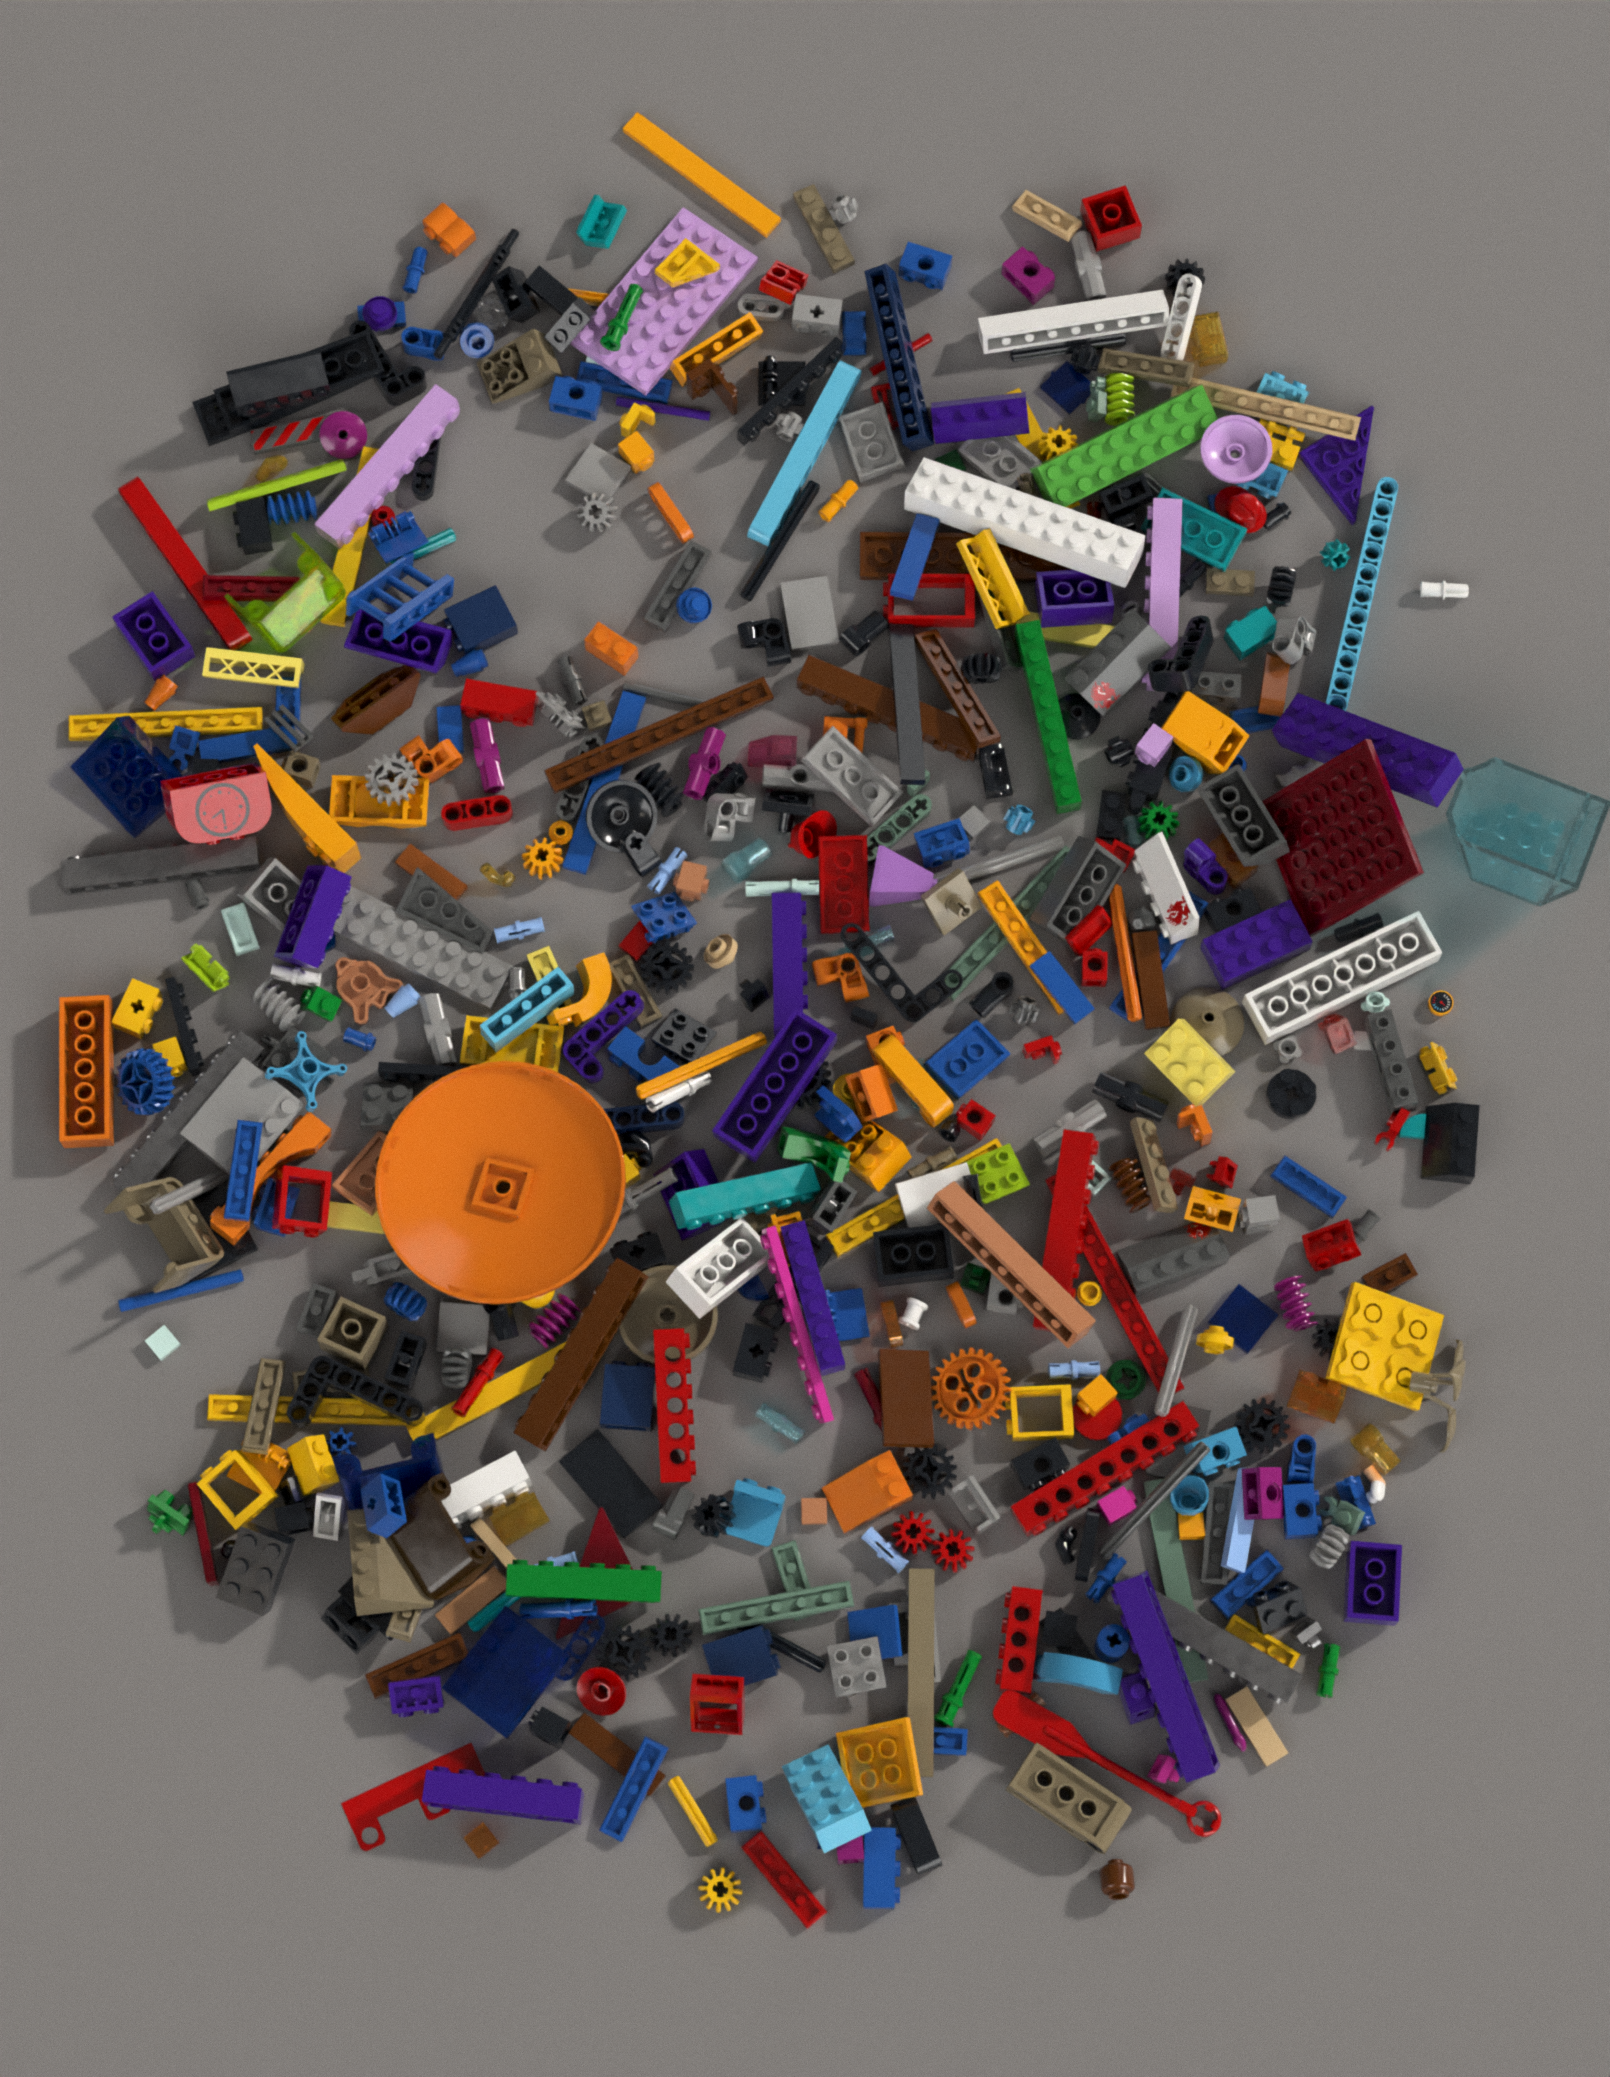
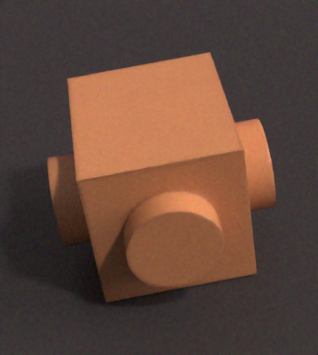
M683 861L680 873L676 872L673 880L676 894L681 899L700 901L702 893H707L710 881L706 879L708 874L707 866Z

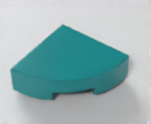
M1426 1114L1410 1117L1403 1124L1399 1137L1424 1140Z

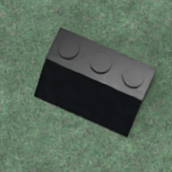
M1454 1102L1426 1106L1421 1179L1471 1184L1475 1178L1480 1105Z

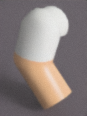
M1371 1465L1363 1473L1371 1483L1370 1491L1366 1493V1498L1370 1503L1375 1504L1384 1498L1386 1483L1376 1468Z

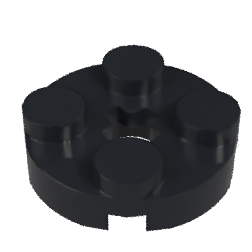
M1284 1069L1276 1074L1268 1084L1266 1097L1269 1107L1277 1116L1289 1120L1303 1117L1311 1111L1316 1101V1085L1305 1073L1298 1070ZM1294 1089L1298 1098L1293 1097L1291 1100H1288V1094L1285 1093V1090Z

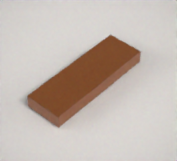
M411 844L407 846L395 861L398 867L413 876L417 867L420 868L457 901L468 888L464 882Z

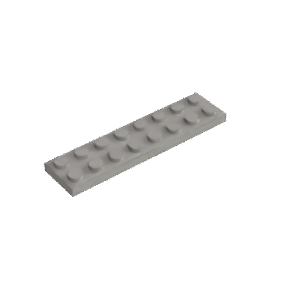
M352 886L348 895L344 897L341 905L343 907L342 913L336 919L333 927L334 934L490 1011L510 977L509 969L514 967L486 952L482 954L397 912V908Z

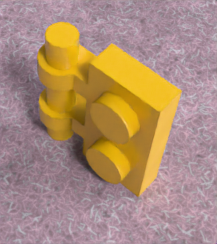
M1260 419L1259 423L1266 429L1272 442L1270 463L1292 471L1300 451L1299 446L1292 444L1293 440L1303 442L1306 433L1298 431L1293 426L1289 428L1274 421ZM1273 432L1285 436V442L1272 438Z

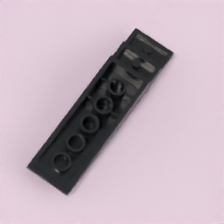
M368 329L310 350L320 349L331 394L326 395L323 399H309L298 405L288 404L280 406V408L274 411L263 410L252 416H238L230 385L228 384L213 390L214 394L193 401L194 409L209 447L289 416L384 373Z

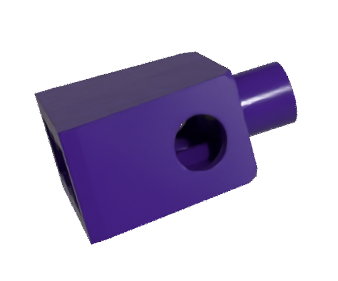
M1140 1670L1122 1675L1119 1687V1695L1130 1725L1155 1717V1704L1151 1702L1146 1678L1143 1679Z

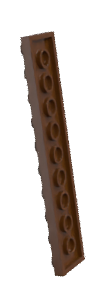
M860 532V580H888V574H896L910 532ZM936 532L922 574H970L956 543L960 540L973 538L976 535L972 533ZM997 543L1014 581L1036 582V572L1073 570ZM968 545L969 552L975 555L971 545ZM978 567L980 575L985 577L983 570Z

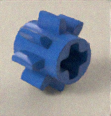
M340 1427L337 1433L329 1431L331 1438L326 1440L328 1446L332 1447L329 1449L330 1454L336 1453L339 1460L342 1459V1455L347 1454L351 1457V1447H357L356 1442L350 1441L354 1434L349 1432L346 1435L343 1427ZM340 1439H343L347 1444H343L341 1449H338L335 1443H339Z

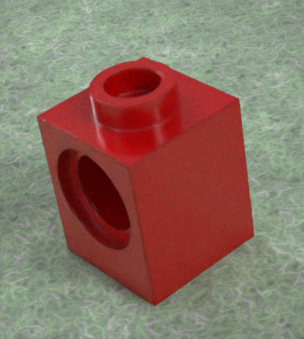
M1090 948L1087 951H1083L1081 958V986L1106 987L1108 952H1102L1099 948ZM1097 963L1101 969L1092 971L1089 969L1088 964Z
M972 1099L967 1105L963 1103L956 1113V1116H958L957 1123L960 1128L980 1141L994 1124L996 1118L995 1114ZM971 1114H976L981 1120L978 1123H971L967 1117Z

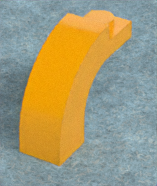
M605 952L582 959L576 965L583 984L581 999L577 1003L552 1011L547 1016L550 1026L558 1023L559 1027L571 1022H574L575 1027L581 1026L604 1006L610 994L612 983L611 969Z

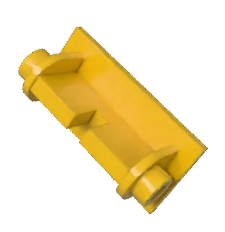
M1430 1042L1431 1049L1428 1046L1419 1049V1057L1425 1070L1429 1071L1433 1068L1436 1070V1072L1428 1075L1434 1091H1437L1439 1095L1444 1094L1448 1091L1446 1088L1448 1086L1456 1090L1457 1087L1454 1082L1457 1081V1077L1453 1069H1448L1446 1065L1447 1055L1441 1045L1438 1046V1044Z

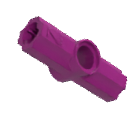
M476 719L470 723L475 746L473 748L477 768L480 769L482 786L485 793H497L505 789L500 768L499 750L497 743L494 741L492 724L490 719Z
M707 727L698 752L690 755L688 761L690 774L683 790L687 797H691L694 800H702L711 775L718 773L720 770L721 761L719 753L726 737L722 730L715 727Z

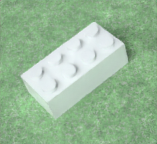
M740 1218L680 1264L667 1279L666 1283L700 1319L767 1266V1260L770 1259L768 1250L763 1249L760 1236L744 1218Z
M513 1451L450 1484L451 1493L448 1498L441 1502L459 1530L462 1527L461 1523L467 1520L473 1522L479 1517H483V1512L490 1508H493V1510L501 1508L507 1503L506 1500L514 1495L516 1498L527 1494L530 1491L528 1488L532 1487V1483L516 1451Z

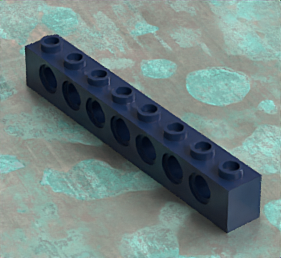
M885 263L866 270L864 273L903 445L914 452L934 445V440L896 272Z

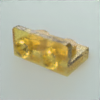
M524 1492L514 1499L515 1503L508 1507L505 1504L492 1511L493 1515L489 1518L505 1547L550 1522L534 1492L530 1494Z

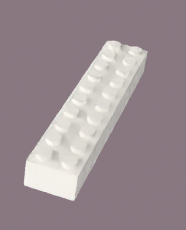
M923 458L905 490L904 510L938 518L941 523L974 535L979 534L983 530L991 529L997 543L1126 588L1143 555L1145 535L927 458Z

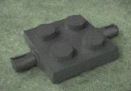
M292 1026L284 1037L278 1041L268 1033L264 1034L261 1042L272 1048L269 1056L262 1063L265 1069L269 1067L281 1068L294 1061L298 1051L295 1036L299 1030ZM306 1037L307 1046L313 1056L327 1064L332 1057V1053L309 1037ZM327 1076L320 1083L329 1088L330 1084H333L334 1079ZM278 1077L286 1084L294 1088L296 1091L303 1094V1092L294 1083L285 1078Z

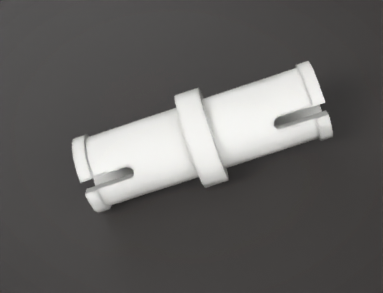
M273 963L270 977L290 982L293 986L300 984L314 987L320 986L322 974L300 970L301 968L297 966L290 968Z

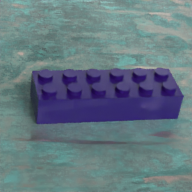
M795 1008L713 1128V1136L756 1163L836 1044L837 1034Z
M433 1766V1770H426L422 1802L428 1807L581 1824L584 1792L582 1788H579L578 1783L562 1782V1786L553 1785L552 1780L537 1778L536 1783L528 1782L526 1777L511 1775L509 1780L502 1779L500 1774L485 1772L483 1777L476 1776L475 1771L459 1769L458 1774L451 1773L449 1768Z

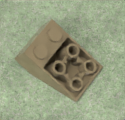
M533 328L476 362L491 403L495 404L542 388L553 382L555 376H563L552 346L544 338L546 334Z

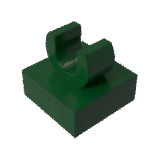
M968 1262L960 1286L963 1289L984 1295L991 1272L985 1267Z

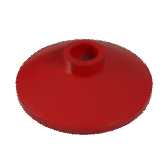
M593 1667L586 1670L580 1676L577 1682V1695L587 1710L597 1715L608 1716L618 1712L624 1705L626 1688L622 1679L612 1670L604 1667ZM601 1685L605 1686L607 1690H604Z

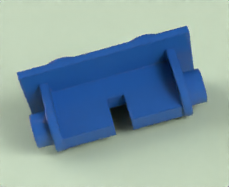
M1350 1476L1343 1481L1335 1483L1341 1501H1347L1365 1512L1359 1529L1375 1525L1376 1522L1366 1498L1360 1476Z

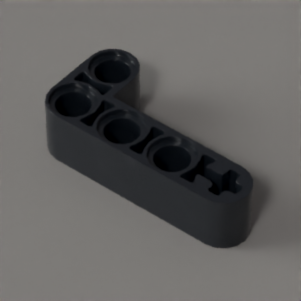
M358 320L351 324L349 328L350 336L368 329L383 369L389 371L385 375L375 376L373 380L390 405L399 406L425 392L427 382L424 370L421 367L411 366L398 373L367 322ZM414 378L421 379L417 383L410 382ZM393 389H399V390H400V391H399L398 393H396V394H391V393H389V392H390L391 390H393Z
M1201 615L1190 619L1174 659H1158L1148 664L1147 670L1151 687L1154 691L1186 692L1196 686L1214 641L1210 619L1207 616Z

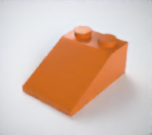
M890 1450L866 1461L821 1488L844 1534L911 1501L913 1498V1494Z

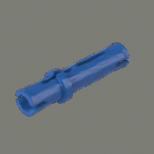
M566 1599L563 1602L521 1603L519 1613L522 1620L556 1617L574 1619V1617L596 1616L597 1605H593L596 1604L595 1599L584 1601Z

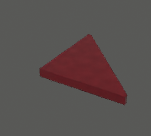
M603 1507L599 1508L579 1567L589 1568L590 1563H603L605 1568L615 1569V1564L631 1565ZM596 1600V1604H593L597 1605L596 1616L574 1617V1619L562 1617L555 1637L558 1640L633 1602Z

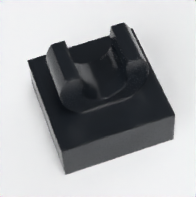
M748 979L739 984L743 989L740 996L745 1007L750 1012H753L770 998L765 985L759 979L753 984Z
M297 1476L289 1477L279 1485L285 1506L302 1502L312 1495L302 1494Z

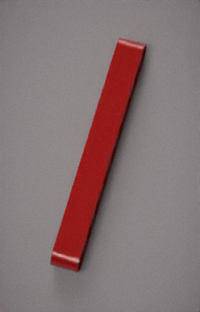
M137 476L119 487L118 492L228 649L237 651L253 640L251 635L227 601H203V575H208L142 480Z

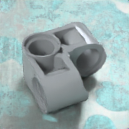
M1303 616L1279 619L1276 624L1272 648L1284 662L1295 664L1302 655L1307 657L1312 654L1317 631L1311 627Z
M745 793L713 794L707 802L706 818L703 826L705 840L732 841L735 834V821L752 822L756 797Z

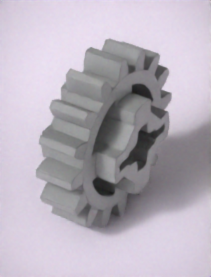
M393 753L391 758L383 754L382 761L375 758V767L368 766L371 774H365V779L368 781L366 788L371 790V798L377 797L379 804L386 800L389 807L392 801H396L398 806L401 805L400 800L402 798L408 802V793L415 794L416 791L413 786L418 785V779L415 778L418 774L417 770L413 769L412 761L406 763L405 756L397 759L396 753ZM394 777L395 781L390 783L389 778Z

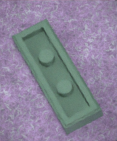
M796 1540L772 1547L771 1550L785 1593L811 1588ZM809 1615V1616H804V1617H798V1618H793V1619H794V1622H795V1621L802 1620V1619H805V1618H808V1617H811V1616H814V1615Z

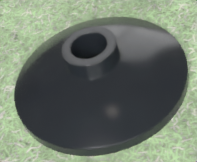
M1068 694L1058 701L1067 738L1075 740L1084 739L1096 731L1100 723V713L1081 694ZM1073 711H1080L1081 716H1074Z

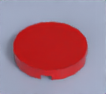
M1116 1399L1111 1401L1094 1417L1090 1413L1085 1414L1077 1404L1079 1400H1076L1073 1406V1425L1084 1438L1092 1441H1102L1108 1439L1110 1434L1118 1430L1122 1422V1410Z

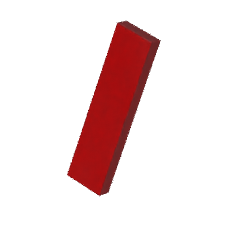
M762 1831L758 1832L741 1847L806 1929L810 1928L827 1913L825 1908Z

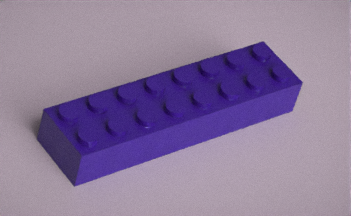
M1300 693L1296 694L1271 730L1281 747L1324 764L1361 741L1371 739L1391 790L1438 808L1464 770L1455 752Z
M1145 1570L1118 1580L1113 1584L1114 1590H1111V1595L1114 1603L1121 1606L1123 1612L1120 1615L1124 1629H1129L1132 1639L1129 1640L1131 1649L1134 1654L1138 1653L1141 1664H1138L1143 1679L1147 1678L1150 1688L1148 1689V1694L1151 1702L1158 1705L1160 1713H1157V1718L1161 1728L1166 1727L1169 1737L1166 1738V1742L1170 1752H1175L1178 1762L1175 1765L1180 1778L1184 1777L1186 1783L1216 1773L1220 1763L1148 1571Z

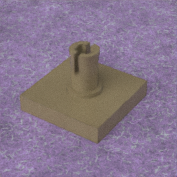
M957 868L920 896L936 927L943 935H946L982 908L964 871L960 868Z

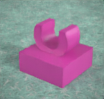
M1158 1754L1147 1777L1159 1783L1165 1784L1167 1780L1177 1783L1180 1776L1177 1770L1173 1768L1177 1760L1168 1755Z

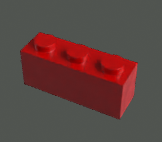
M466 678L460 707L462 714L469 718L478 719L479 717L489 718L490 721L495 723L507 721L512 722L513 725L518 727H526L527 725L533 726L539 698L535 694L537 692L535 690Z

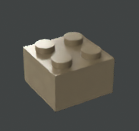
M340 1297L317 1341L321 1350L365 1370L389 1326L385 1316Z

